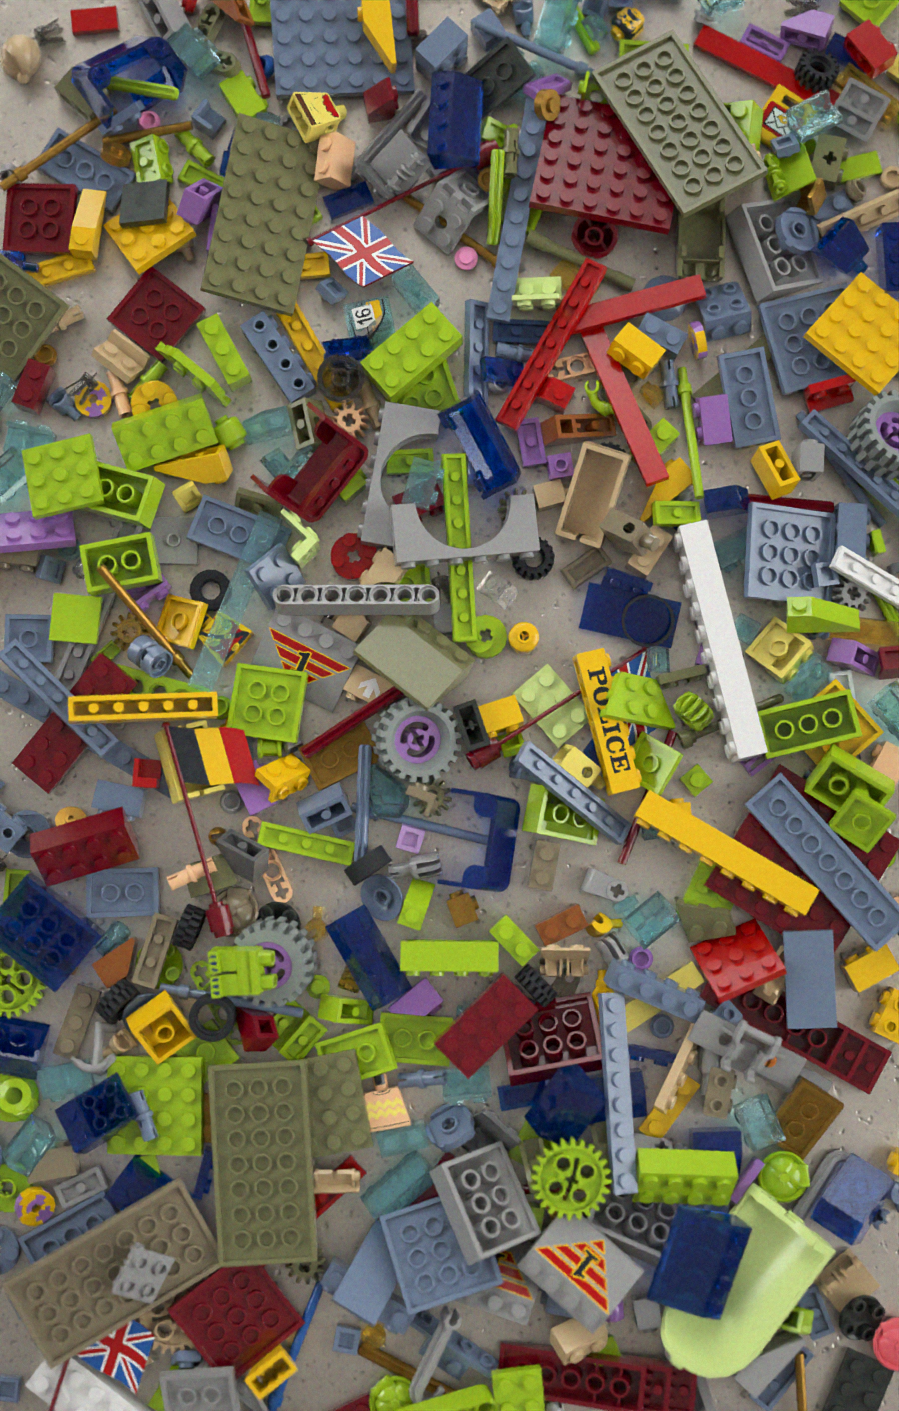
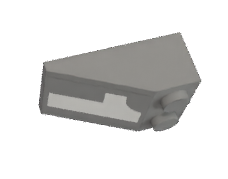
M787 1330L775 1333L760 1354L744 1369L732 1374V1376L756 1399L801 1350L806 1342L798 1333Z

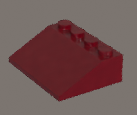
M591 992L554 998L545 1008L536 1001L535 1005L538 1011L503 1045L511 1087L603 1070L601 1035Z

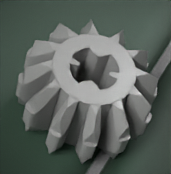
M846 577L845 581L839 579L840 584L832 587V592L837 594L832 596V601L838 600V604L859 609L862 612L866 610L865 604L871 603V599L866 595L871 594V592ZM849 591H853L852 595L855 596L852 600L850 595L847 594Z

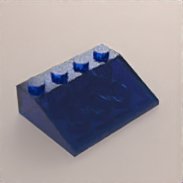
M32 872L21 880L0 906V949L55 993L106 933L52 888L47 887Z
M678 1205L646 1298L649 1301L701 1318L721 1320L753 1228L736 1215Z

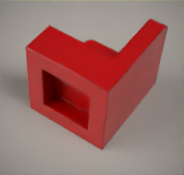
M134 758L132 786L160 789L161 760Z

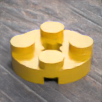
M151 380L137 386L132 393L130 402L132 414L137 415L151 410V406L148 404L149 400L153 401L157 398L159 399L158 403L163 406L177 401V396L172 388L162 381Z

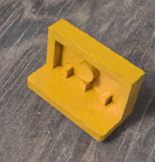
M290 753L256 769L255 777L270 790L268 800L273 803L280 799H285L296 791L303 790L308 784L311 770L293 753Z

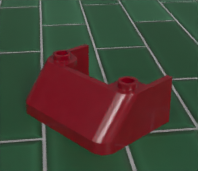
M308 402L306 406L321 418L314 430L317 438L322 441L319 447L294 479L287 474H280L270 484H267L254 474L250 478L267 495L307 522L313 523L322 518L367 460L369 452L362 442L323 411Z

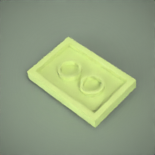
M546 664L511 695L515 694L517 702L534 719L573 694V692L551 666ZM575 697L536 722V724L551 742L559 748L589 721L585 706Z

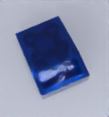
M118 1072L54 1110L75 1154L89 1153L107 1142L139 1116Z

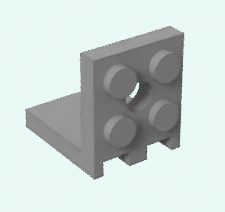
M462 168L437 183L413 226L448 255L454 250L473 217L489 207V192L482 190L478 184V179L468 170ZM440 215L444 216L447 220L446 227L440 224Z

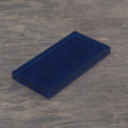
M589 582L579 628L628 639L621 625L622 612L631 599L643 593ZM647 597L641 598L630 605L625 614L624 623L626 631L631 638L643 643H653L663 638L668 632L671 617L667 606L662 601ZM662 598L673 611L674 628L668 639L657 646L671 649L682 602Z

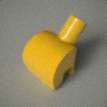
M599 912L585 930L590 936L598 938L609 932L612 928H622L623 922L622 919H610L602 912Z

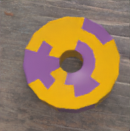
M700 321L690 322L688 324V336L692 353L697 360L706 358L708 350L702 324Z
M94 380L84 382L75 393L74 402L77 409L83 416L90 419L104 417L113 406V399L110 395L111 391L102 382ZM96 396L98 398L97 401L91 403L90 399Z
M41 1186L27 1188L20 1193L15 1201L14 1209L16 1216L22 1224L27 1226L44 1224L54 1213L55 1201L48 1189ZM38 1204L36 1208H32L33 1205Z

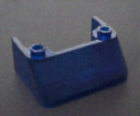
M138 35L73 67L71 73L72 83L106 129L111 128L114 106L102 89L109 86L113 76L153 58L172 84L179 89V93L184 91L188 69L165 39L155 36Z
M478 390L457 400L437 414L443 427L454 431L476 472V479L473 482L479 492L483 491L481 495L483 500L517 483L521 475L519 464Z
M451 788V794L474 797L473 806L475 812L481 817L491 818L484 866L471 865L467 867L463 873L462 882L438 879L437 884L490 892H503L510 883L520 817V805L515 799L510 797Z

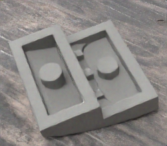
M850 77L826 121L867 142L889 105L891 98Z

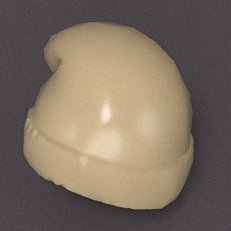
M13 35L5 41L1 48V67L9 77L18 80L20 84H27L30 77L36 73L40 66V50L37 43L26 35Z

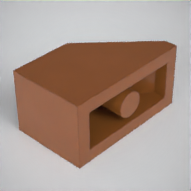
M136 936L91 964L107 989L112 985L115 986L116 982H121L122 979L126 980V977L132 974L139 941Z

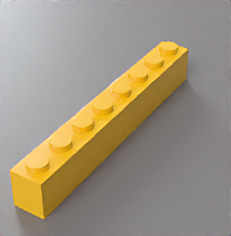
M651 790L647 792L633 816L637 819L636 823L647 830L650 827L658 831V837L667 842H670V840L675 841L679 844L678 848L689 855L692 852L699 855V861L705 865L712 867L714 864L721 868V874L732 880L734 877L743 881L741 885L752 892L755 890L760 891L764 894L763 899L774 905L777 902L785 906L784 911L794 917H797L798 914L800 916L806 915L820 891Z

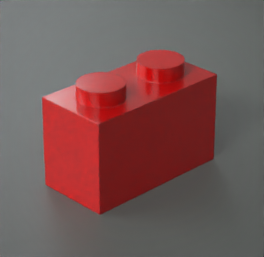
M869 19L846 34L843 48L870 80H873L894 65L897 56L894 44L888 42L882 35L880 28Z

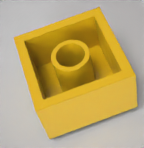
M166 990L125 1018L133 1035L157 1065L197 1037L189 1027L188 1018Z

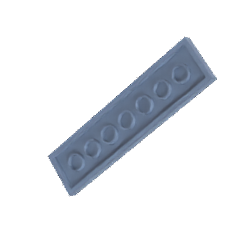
M782 773L775 776L744 804L748 811L874 952H877L899 932V904Z

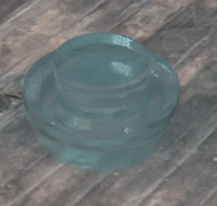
M76 539V547L58 548V553L65 560H75L80 556L79 545L81 543Z

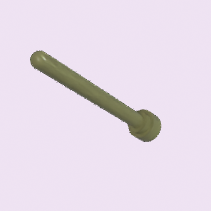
M776 694L756 703L757 711L782 703L784 696ZM721 719L710 723L702 731L684 729L677 732L678 739L682 740L680 743L684 750L693 746V743L697 742L696 739L719 730L718 722Z

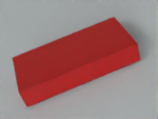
M116 6L70 10L72 33L74 36L119 31L118 10Z

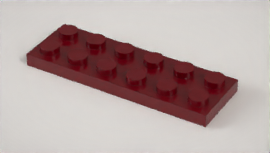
M99 653L69 692L74 696L130 695L139 683L105 654ZM52 712L12 764L49 794L87 749L88 745Z

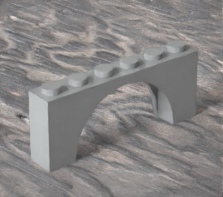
M386 401L384 408H380L378 422H381V429L375 432L374 445H377L376 454L371 455L370 468H373L372 477L367 478L365 491H369L368 501H363L361 514L365 515L364 524L359 523L357 537L361 538L362 545L379 548L385 547L393 550L390 508L385 502L381 491L383 469L392 454L405 444L420 439H438L442 411Z
M534 494L511 495L507 499L505 521L497 536L486 544L469 549L447 546L431 536L419 519L415 503L391 505L389 509L395 566H401L403 570L416 568L415 565L425 564V567L430 568L437 567L442 562H449L451 566L461 565L466 560H472L474 564L485 563L490 558H496V561L501 562L508 561L510 557L519 556L521 560L534 558V555L540 551Z

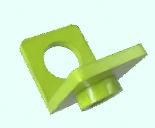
M586 71L585 81L580 80L577 94L582 95L581 101L584 99L592 101L590 94L595 90L600 91L596 84L588 83L590 71ZM604 97L600 103L607 104L606 98Z

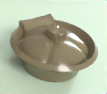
M229 886L228 889L216 896L217 901L223 900V904H229L235 925L233 927L234 933L226 937H237L247 927L256 922L259 911L258 904L250 889Z

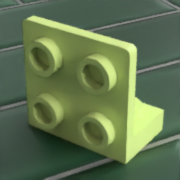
M561 276L517 278L515 295H512V302L516 308H519V311H533V307H543V310L548 311L556 310L557 306L560 305L562 301Z
M282 509L280 513L284 521L305 540L304 542L302 540L298 541L292 548L293 553L291 554L295 564L302 569L321 550L318 543L320 540L310 527L306 529L302 527L301 519L291 510L287 512L285 509Z

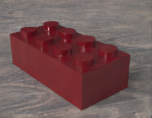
M123 806L30 834V854L47 887L140 859L138 839Z
M502 972L434 1040V1045L469 1080L538 1011V1008Z

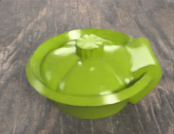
M11 1070L0 1074V1120L5 1122H25L40 1106L37 1084L31 1076L22 1071Z
M777 1151L771 1153L762 1161L765 1165L757 1175L759 1187L776 1198L777 1202H792L798 1199L807 1187H810L808 1164H805L796 1154L788 1151Z
M387 1374L371 1388L370 1410L392 1411L414 1404L409 1395L411 1381L401 1376H390Z

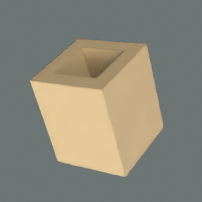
M561 478L533 485L532 492L535 503L538 505V513L564 505L568 488L566 484L562 485Z

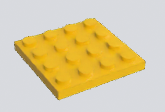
M860 272L809 328L803 338L874 396L878 395L899 371V302Z

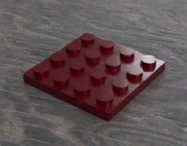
M262 1265L220 1267L167 1308L168 1313L211 1368L234 1366L236 1380L305 1324L301 1315Z

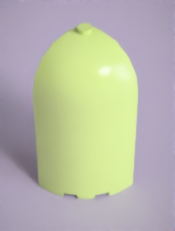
M753 1182L676 1283L666 1301L661 1317V1337L665 1349L671 1356V1363L681 1370L684 1367L692 1373L707 1378L727 1377L749 1365L760 1354L835 1253V1249L817 1232L804 1225L805 1222L791 1210L786 1213L787 1210L777 1202L776 1198Z

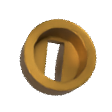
M222 827L212 828L208 834L210 843L216 846L217 839H212V835L225 834L227 831Z

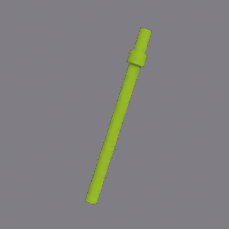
M679 367L677 369L679 379L677 389L678 396L681 397L694 496L695 499H703L704 491L690 397L692 395L691 383H688L687 368Z

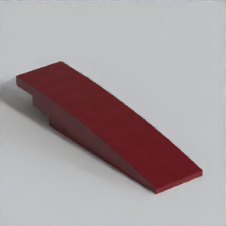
M707 981L700 997L708 1005L716 1009L720 1003ZM754 989L729 999L743 1015L742 1019L747 1021V1025L772 1037L778 1036L782 1038L781 1045L806 1058L808 1061L869 1095L892 1054L890 1050L838 1021L837 1028L787 1029L786 994L784 991H782L774 1006L753 994Z
M501 1342L498 1370L540 1364L544 1400L605 1411L695 1410L698 1374L692 1373L684 1367L681 1370L673 1365L671 1361L624 1354L617 1356L591 1352L585 1355L581 1361L577 1363L571 1362L564 1366L553 1346Z

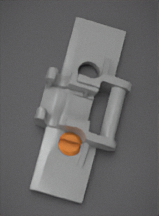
M704 1009L687 1038L689 1041L721 1055L720 1063L722 1070L729 1073L731 1068L742 1072L745 1081L751 1084L754 1083V1074L757 1072L791 1089L807 1061L806 1058L781 1047L782 1038L778 1036L772 1037L751 1027L743 1019L738 1024H733ZM724 1033L732 1036V1040L728 1044L719 1042V1037ZM743 1034H746L766 1045L761 1048L741 1037Z

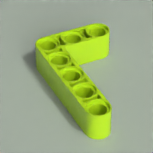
M479 1384L392 1411H496V1405L489 1386Z

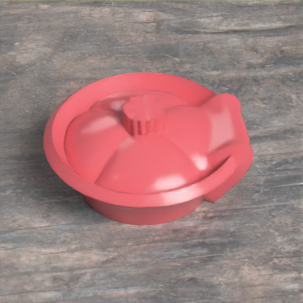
M899 1317L888 1319L886 1322H880V1326L873 1339V1350L876 1358L884 1367L893 1371H899Z

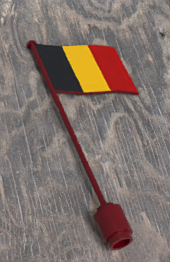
M163 722L161 728L164 727L213 901V903L208 904L209 909L205 910L210 931L214 933L215 938L227 936L234 933V921L229 904H223V900L217 901L185 783L203 785L246 783L260 786L258 779L255 777L256 771L244 730L238 728L190 729L170 726L169 722Z

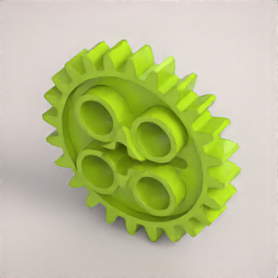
M7 939L4 942V946L0 941V1017L5 1012L7 1018H11L14 1012L17 1017L23 1015V1010L26 1013L30 1012V1005L36 1007L39 1004L36 998L42 999L45 996L40 990L48 988L47 984L42 983L43 980L49 978V975L42 974L47 965L40 966L39 964L43 956L38 958L34 956L37 949L29 952V943L20 947V940H16L12 945L11 940ZM5 956H9L12 959V967L5 965ZM22 972L30 976L29 984L22 981ZM8 974L12 976L9 983L6 981ZM6 990H10L13 993V1001H9L5 997Z
M571 1137L569 1144H566L565 1140L561 1138L559 1146L552 1141L553 1149L549 1150L543 1147L546 1155L544 1157L541 1155L536 1156L540 1165L532 1164V1168L537 1173L531 1174L530 1177L537 1182L532 1184L531 1188L539 1190L534 1195L535 1199L543 1198L540 1206L544 1208L549 1205L548 1213L550 1215L556 1210L558 1219H561L564 1213L568 1221H571L572 1214H576L578 1220H581V1212L591 1216L589 1210L591 1207L597 1211L599 1210L596 1204L597 1201L606 1202L602 1193H610L609 1189L604 1186L605 1184L612 1183L610 1178L605 1177V1175L611 1172L609 1168H603L607 1163L606 1158L598 1160L601 1151L592 1152L594 1148L592 1143L584 1147V1139L575 1144L574 1138ZM561 1157H566L569 1159L568 1166L563 1169L556 1166L557 1160ZM578 1157L579 1161L574 1170L576 1181L572 1180L570 1182L567 1199L563 1200V1195L568 1186L565 1177L571 1176L574 1160ZM584 1165L593 1167V1171L589 1176H582L580 1174V1169ZM554 1181H558L562 1184L561 1189L555 1193L549 1191V1185ZM577 1189L585 1191V1196L581 1200L572 1198L573 1192Z

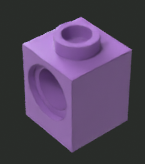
M571 452L548 455L546 467L549 481L560 478L561 482L571 481L574 474Z

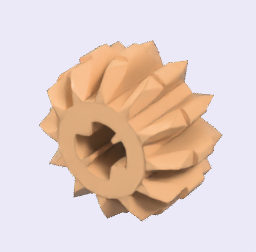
M346 403L342 404V411L335 408L334 412L337 416L330 417L355 438L356 435L364 438L365 434L362 430H369V425L365 423L369 420V416L363 415L364 408L360 407L356 410L355 403L351 404L350 409H347ZM348 419H353L354 425L351 424V427H346L345 421L348 422Z

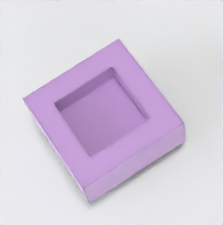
M402 823L396 848L419 854L425 829Z

